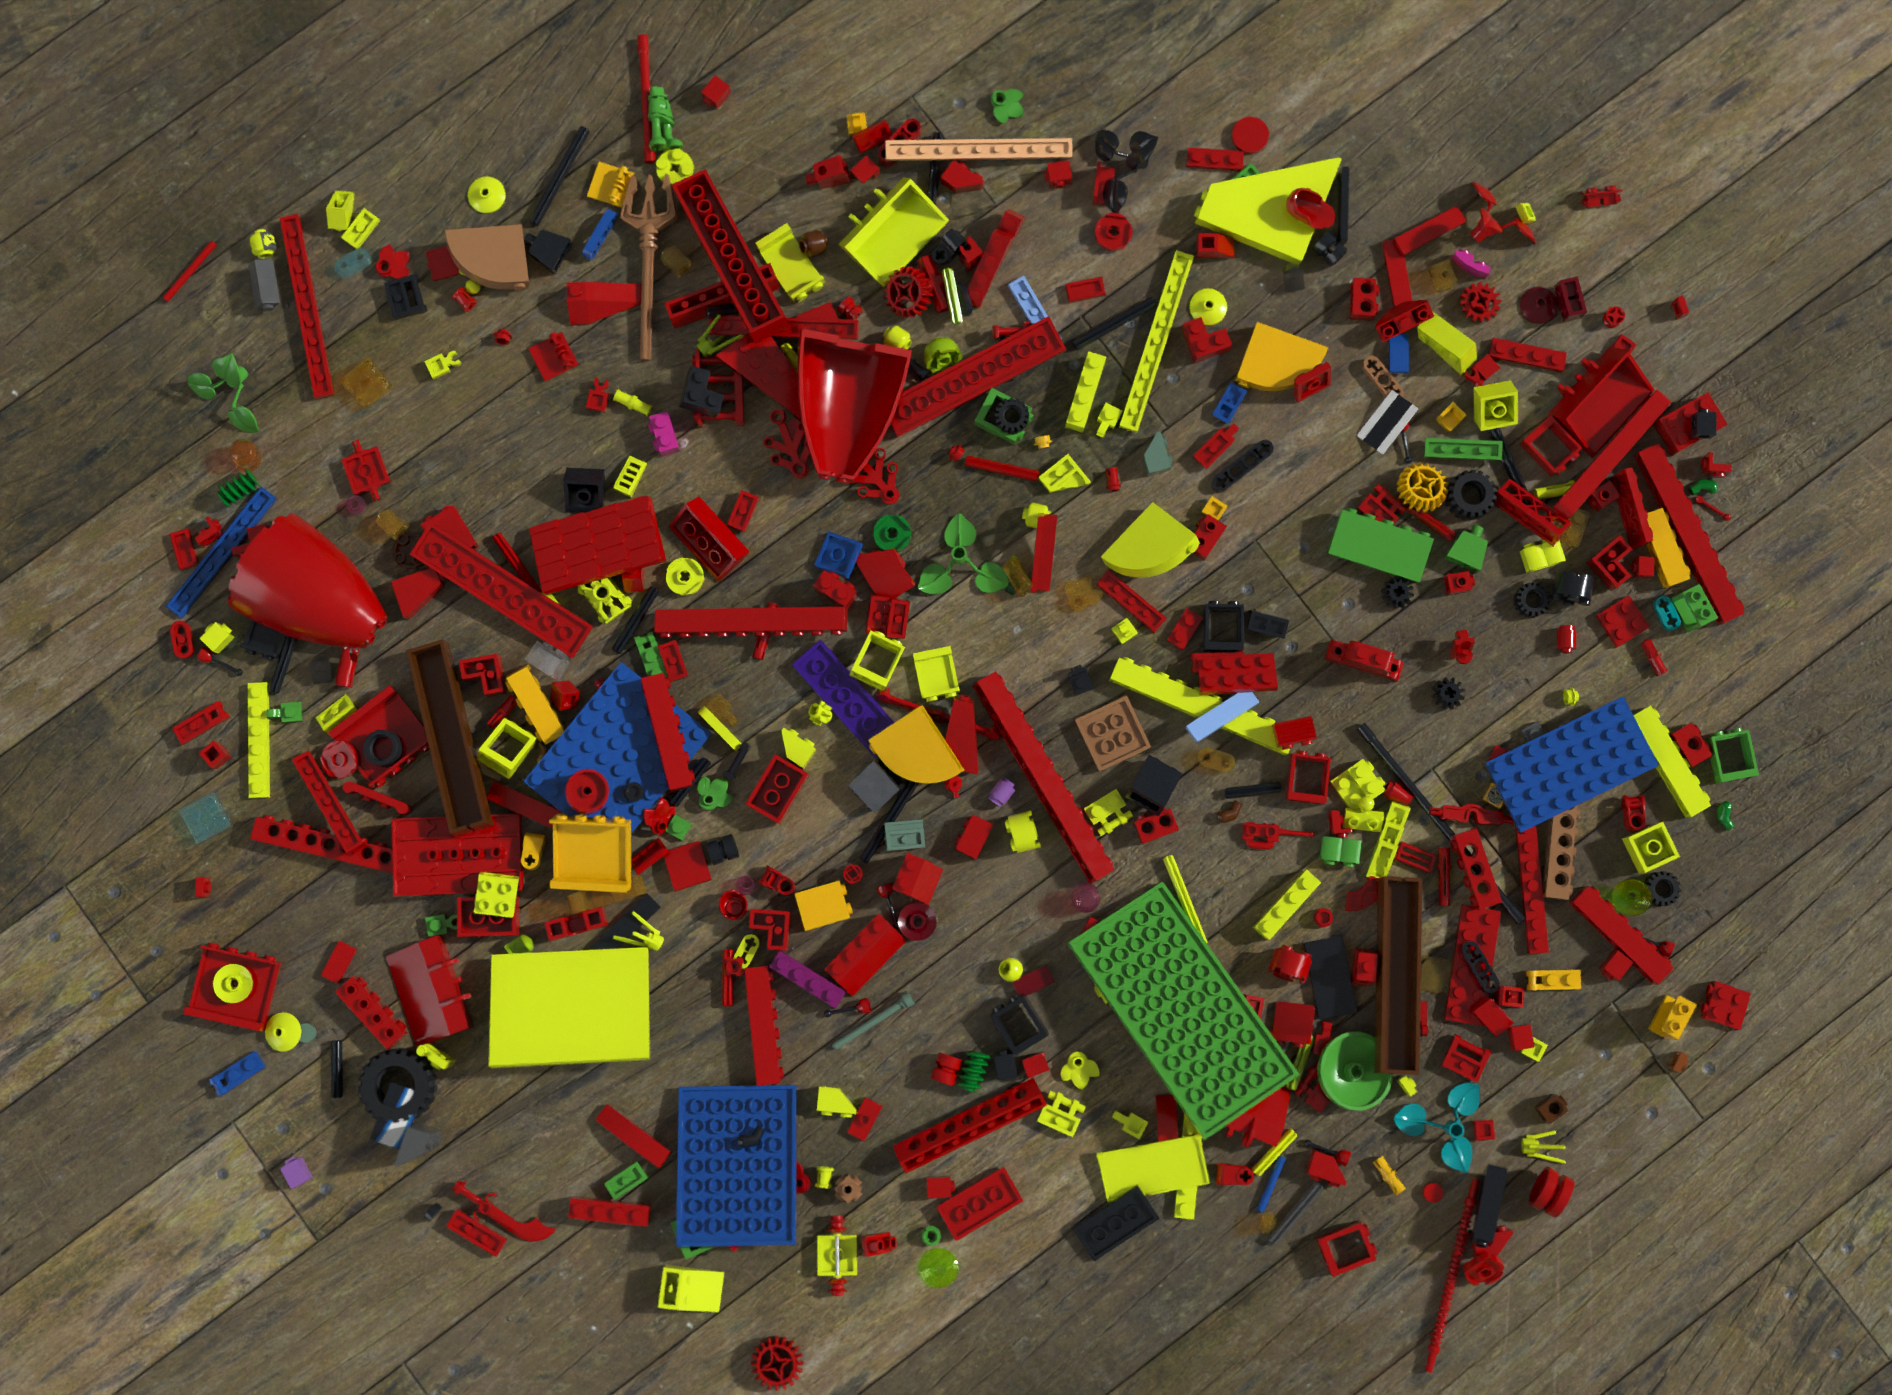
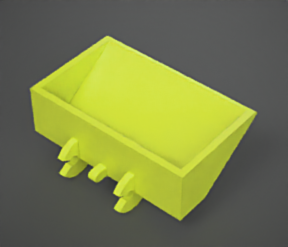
M903 177L886 195L879 189H875L874 193L881 201L874 208L867 203L864 207L869 213L861 221L851 214L849 218L856 227L838 244L883 288L887 286L884 282L890 281L888 276L894 275L895 270L900 271L901 267H905L949 222V219L910 178Z

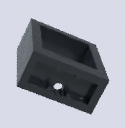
M1208 601V604L1204 605L1203 652L1243 651L1244 604H1239L1238 601H1228L1227 604H1220V601ZM1210 611L1237 612V642H1209Z
M1019 993L1009 999L1010 1003L1007 1005L1000 1004L993 1008L994 1013L990 1016L1014 1056L1049 1035V1031L1026 994L1020 996ZM1022 1003L1039 1031L1015 1044L999 1016Z

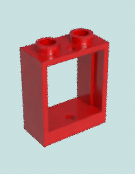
M1552 415L1520 443L1521 447L1550 477L1555 473L1559 475L1566 469L1565 464L1568 461L1572 463L1580 456L1578 452L1582 449ZM1547 428L1571 451L1555 467L1531 444Z
M1300 750L1292 753L1289 761L1285 800L1325 805L1327 802L1331 758L1326 757L1324 753H1315V756L1307 755L1306 751ZM1296 760L1323 764L1320 795L1293 792Z
M1356 1221L1315 1237L1329 1274L1332 1277L1377 1260L1375 1254H1378L1376 1247L1368 1239L1370 1235L1369 1229L1361 1221ZM1358 1230L1368 1256L1337 1267L1327 1241Z

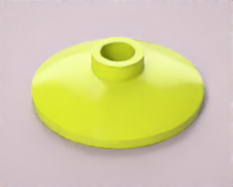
M493 177L478 178L469 187V203L480 213H493L500 209L505 201V189L501 182ZM483 191H489L487 195H482Z
M1202 289L1193 295L1189 309L1193 319L1201 317L1204 325L1211 326L1219 323L1224 318L1227 312V302L1224 296L1217 290ZM1210 302L1212 307L1207 308L1206 303Z
M229 964L222 967L216 973L213 981L216 995L227 1003L243 1001L248 997L253 987V979L250 972L238 964ZM234 980L238 981L237 987H233L232 982Z
M286 1012L273 1015L265 1028V1037L268 1044L274 1050L280 1052L293 1049L301 1038V1026L297 1018Z

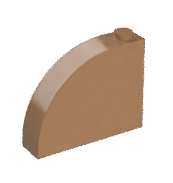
M522 224L445 230L449 254L458 269L469 279L493 289L522 291L525 288H529Z

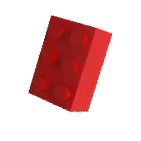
M1709 392L1653 423L1672 456L1702 440L1691 438V416L1698 412V410L1709 409L1710 412H1716V432L1728 425Z
M775 754L747 800L746 805L781 825L808 779L809 774Z
M516 896L514 916L512 918L474 913L476 897L457 898V937L520 936V897Z

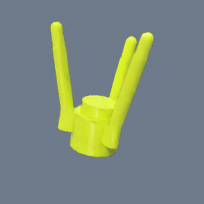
M634 911L632 915L652 932H648L646 936L635 931L632 932L634 936L644 940V943L613 936L615 940L648 947L649 950L654 949L656 951L660 949L664 941V937L659 935L660 931L652 927Z
M1555 1130L1535 1135H1526V1138H1522V1154H1526L1527 1157H1536L1561 1164L1566 1163L1565 1160L1535 1153L1539 1152V1149L1566 1148L1564 1145L1539 1144V1140H1535L1556 1134Z

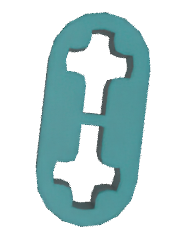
M1660 596L1655 599L1653 609L1663 629L1673 631L1679 628L1681 620L1671 599L1667 596ZM1661 602H1666L1667 604L1664 608H1659L1658 606ZM1669 619H1670V620H1672V619L1675 620V623H1673V626L1667 624V622L1669 621Z

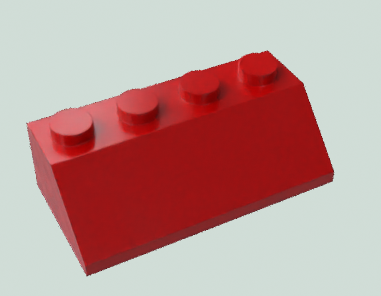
M700 496L686 503L668 526L718 582L734 570L750 552Z
M878 914L824 970L851 996H854L907 940Z

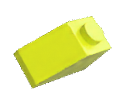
M334 192L326 207L328 229H335L337 231L348 229L352 221L354 192Z

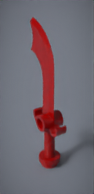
M460 1180L452 1189L456 1196L461 1193L479 1206L473 1214L476 1221L480 1220L476 1215L480 1211L520 1239L530 1242L541 1241L556 1231L554 1227L542 1224L538 1217L526 1223L516 1221L488 1200L490 1195L497 1197V1194L494 1192L488 1193L485 1200L466 1189V1182H461Z

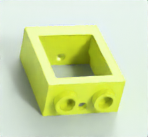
M870 631L849 675L884 691L905 647L895 639L885 638V635L879 631ZM870 642L896 654L885 678L859 666Z
M504 718L479 748L477 760L510 779L534 749L537 737L531 732L520 728L515 722ZM503 731L525 744L512 762L490 749Z

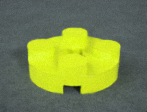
M681 149L666 151L656 161V172L662 183L665 174L670 176L671 185L693 175L694 165L692 159ZM672 165L680 166L677 173L670 171Z
M678 558L671 562L667 568L666 583L675 594L683 597L698 592L705 580L702 567L691 558ZM681 573H689V580L681 581Z

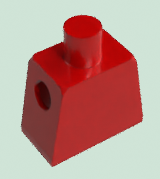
M841 155L813 164L814 172L805 174L808 186L818 183L822 189L851 183L848 165Z
M1354 948L1352 985L1372 986L1376 982L1378 954L1374 950Z

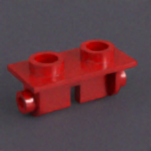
M1616 185L1605 186L1604 190H1598L1597 187L1586 188V192H1580L1581 195L1585 196L1582 199V206H1586V208L1600 206V199H1603L1604 206L1616 205L1618 202H1621V196L1618 195V192H1623V190L1616 188Z

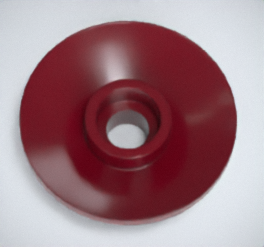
M1530 288L1521 297V313L1532 323H1546L1557 312V299L1547 288ZM1542 301L1543 306H1539L1537 302Z
M913 902L901 910L898 917V925L905 937L910 940L921 941L933 934L937 925V918L929 905L922 902ZM915 918L921 919L920 925L914 924Z

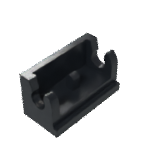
M1254 610L1250 611V618L1247 623L1248 630L1285 639L1290 620Z

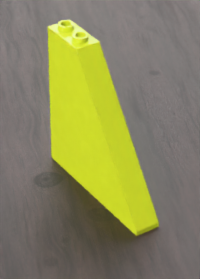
M1338 157L1213 183L1208 189H1204L1200 199L1203 202L1201 206H1197L1194 216L1197 217L1195 224L1299 265L1304 258L1314 228L1304 224L1302 221H1298L1289 214L1286 207L1287 198L1297 188H1310L1312 191L1319 193L1323 201H1326L1341 158Z

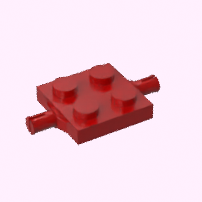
M359 439L351 442L355 452L351 456L341 459L353 494L356 496L364 492H370L373 502H377V500H381L377 489L391 483L379 447L362 449Z

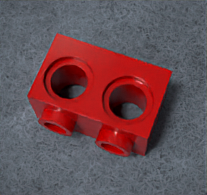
M1353 278L1350 290L1349 319L1372 321L1375 315H1378L1379 304L1376 303V296L1378 297L1379 285H1376L1377 279ZM1361 287H1367L1369 293H1363ZM1366 305L1369 311H1362L1360 306Z
M1164 808L1159 816L1154 814L1148 817L1147 813L1136 817L1137 821L1133 823L1141 845L1179 830L1171 808L1167 810ZM1161 816H1166L1169 819L1168 826L1164 827L1160 824L1159 819ZM1143 823L1151 825L1150 833L1142 831L1141 826Z

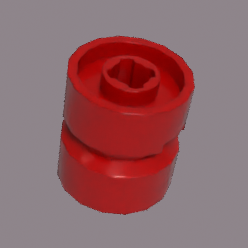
M938 1052L935 1062L937 1067L933 1068L930 1079L954 1086L957 1078L955 1072L960 1069L962 1059Z

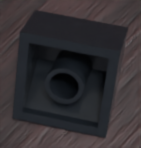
M566 468L563 479L565 512L586 513L604 507L605 469Z

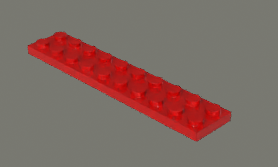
M1048 316L903 391L891 421V425L898 438L990 391L991 388H995L1065 352L1066 347L1050 317Z
M432 522L429 523L410 553L414 558L572 659L594 627Z

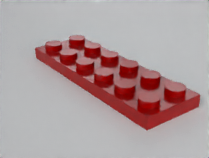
M1461 905L1444 1020L1484 1026L1472 1013V1010L1482 997H1488V993L1480 987L1463 958L1460 948L1466 941L1476 942L1492 968L1501 911L1486 908L1476 910V907ZM1467 945L1468 949L1466 950V953H1471L1473 956V958L1470 959V961L1472 962L1474 959L1480 958L1479 955L1474 956L1472 952L1474 950V946L1470 947L1469 945ZM1478 961L1475 964V970L1479 973L1483 972L1485 964ZM1488 972L1486 975L1480 976L1481 979L1486 978L1488 982L1486 987H1490V980L1487 978V975H1490V973Z

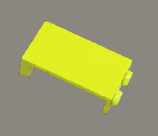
M787 223L755 243L767 264L771 263L777 280L793 303L803 301L807 298V294L812 291H819L823 284H825L824 277L819 275L806 254L801 252L799 243L793 236L791 228Z

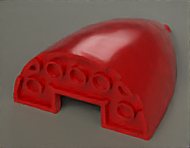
M803 328L800 330L798 348V403L807 447L819 479L829 480L830 477L837 478L836 482L848 483V480H854L869 461L883 439L895 414L906 380L912 350L877 343L870 345L840 339L838 335Z
M288 513L286 517L283 515L273 520L270 528L264 527L257 534L237 563L236 568L238 572L236 576L231 578L228 590L231 591V596L227 597V600L232 610L284 635L312 643L337 647L366 648L375 640L374 632L378 628L382 629L387 622V615L379 599L351 559L323 533L295 513Z

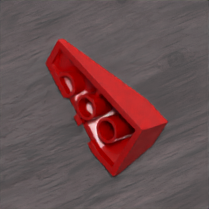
M566 283L570 325H590L597 320L605 317L609 318L613 314L641 305L642 284Z

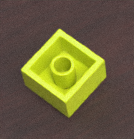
M1511 380L1474 387V421L1481 431L1518 424V390Z
M1663 822L1655 823L1622 838L1639 874L1651 871L1680 857Z

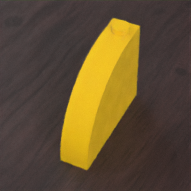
M1257 322L1235 382L1242 388L1248 389L1250 387L1268 392L1291 389L1294 387V379L1299 374L1307 373L1316 365L1321 364L1328 347Z
M923 705L868 740L871 751L877 754L891 771L913 782H942L964 771Z

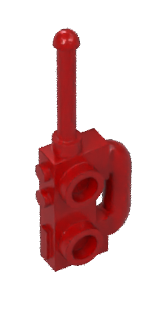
M1246 822L1242 823L1241 839L1245 841L1246 846L1249 848L1269 850L1274 847L1275 842H1278L1279 836L1282 835L1307 836L1310 838L1315 835L1313 831L1283 830L1276 823L1268 825V823L1256 824ZM1254 837H1266L1267 842L1253 840Z

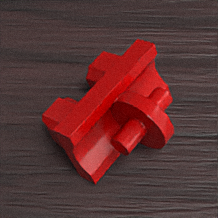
M1467 630L1456 631L1455 639L1452 640L1450 658H1456L1460 664H1469L1473 658L1472 649L1475 640L1474 637H1468Z
M890 1232L862 1237L863 1257L892 1252V1249L897 1248L896 1237L890 1236Z

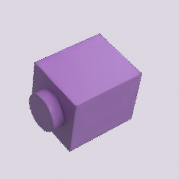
M294 1156L284 1162L285 1166L280 1168L291 1189L313 1178L303 1157L296 1159Z

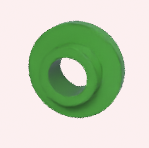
M927 1226L923 1229L921 1238L926 1245L934 1246L939 1243L941 1233L937 1227ZM929 1232H933L935 1234V1237L933 1239H929L927 1237V1234Z

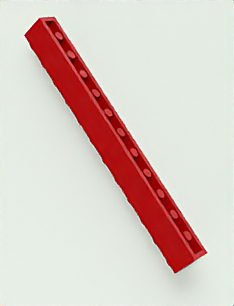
M995 671L977 681L972 686L1089 884L1114 871L1112 860L1106 856L1103 851V845L1095 838L1091 825L1085 821L1082 810L1073 801L1072 793L1066 789L1063 784V778L1055 771L1053 761L1045 754L1042 743L1036 739L1032 726L1027 724L1024 719L1023 711L1017 707L1014 702V696L1005 687L1002 676L998 675Z

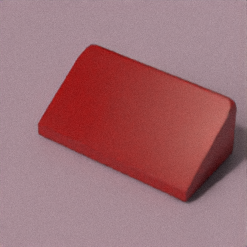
M1482 997L1472 1010V1013L1495 1037H1498L1514 1023L1494 1000L1488 997Z

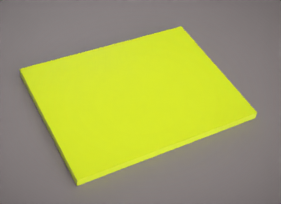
M648 947L492 955L490 1068L650 1060Z

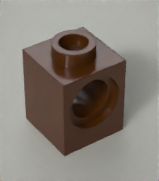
M1551 1094L1534 1106L1546 1124L1553 1123L1568 1112L1566 1108L1567 1102L1561 1095L1558 1096L1556 1094ZM1554 1102L1557 1109L1554 1113H1551L1549 1105Z

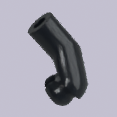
M757 1126L752 1135H740L737 1138V1143L742 1148L754 1147L759 1143L766 1130Z

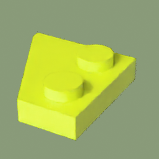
M1069 454L1038 477L1050 493L1086 486L1091 483Z

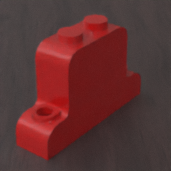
M1330 640L1324 660L1396 682L1399 681L1404 662L1394 659L1395 654L1390 651L1357 641L1342 643ZM1335 648H1339L1341 650L1340 655H1337L1335 653ZM1392 665L1396 666L1395 672L1390 670Z

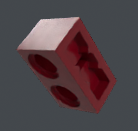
M1578 276L1559 280L1554 289L1563 322L1581 319L1587 313Z

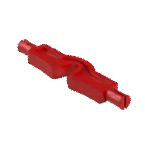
M1466 804L1462 807L1443 805L1441 808H1429V815H1438L1442 820L1467 823L1471 812L1474 814L1476 825L1500 826L1503 823L1514 824L1512 817L1503 815L1502 811L1485 810L1476 804Z

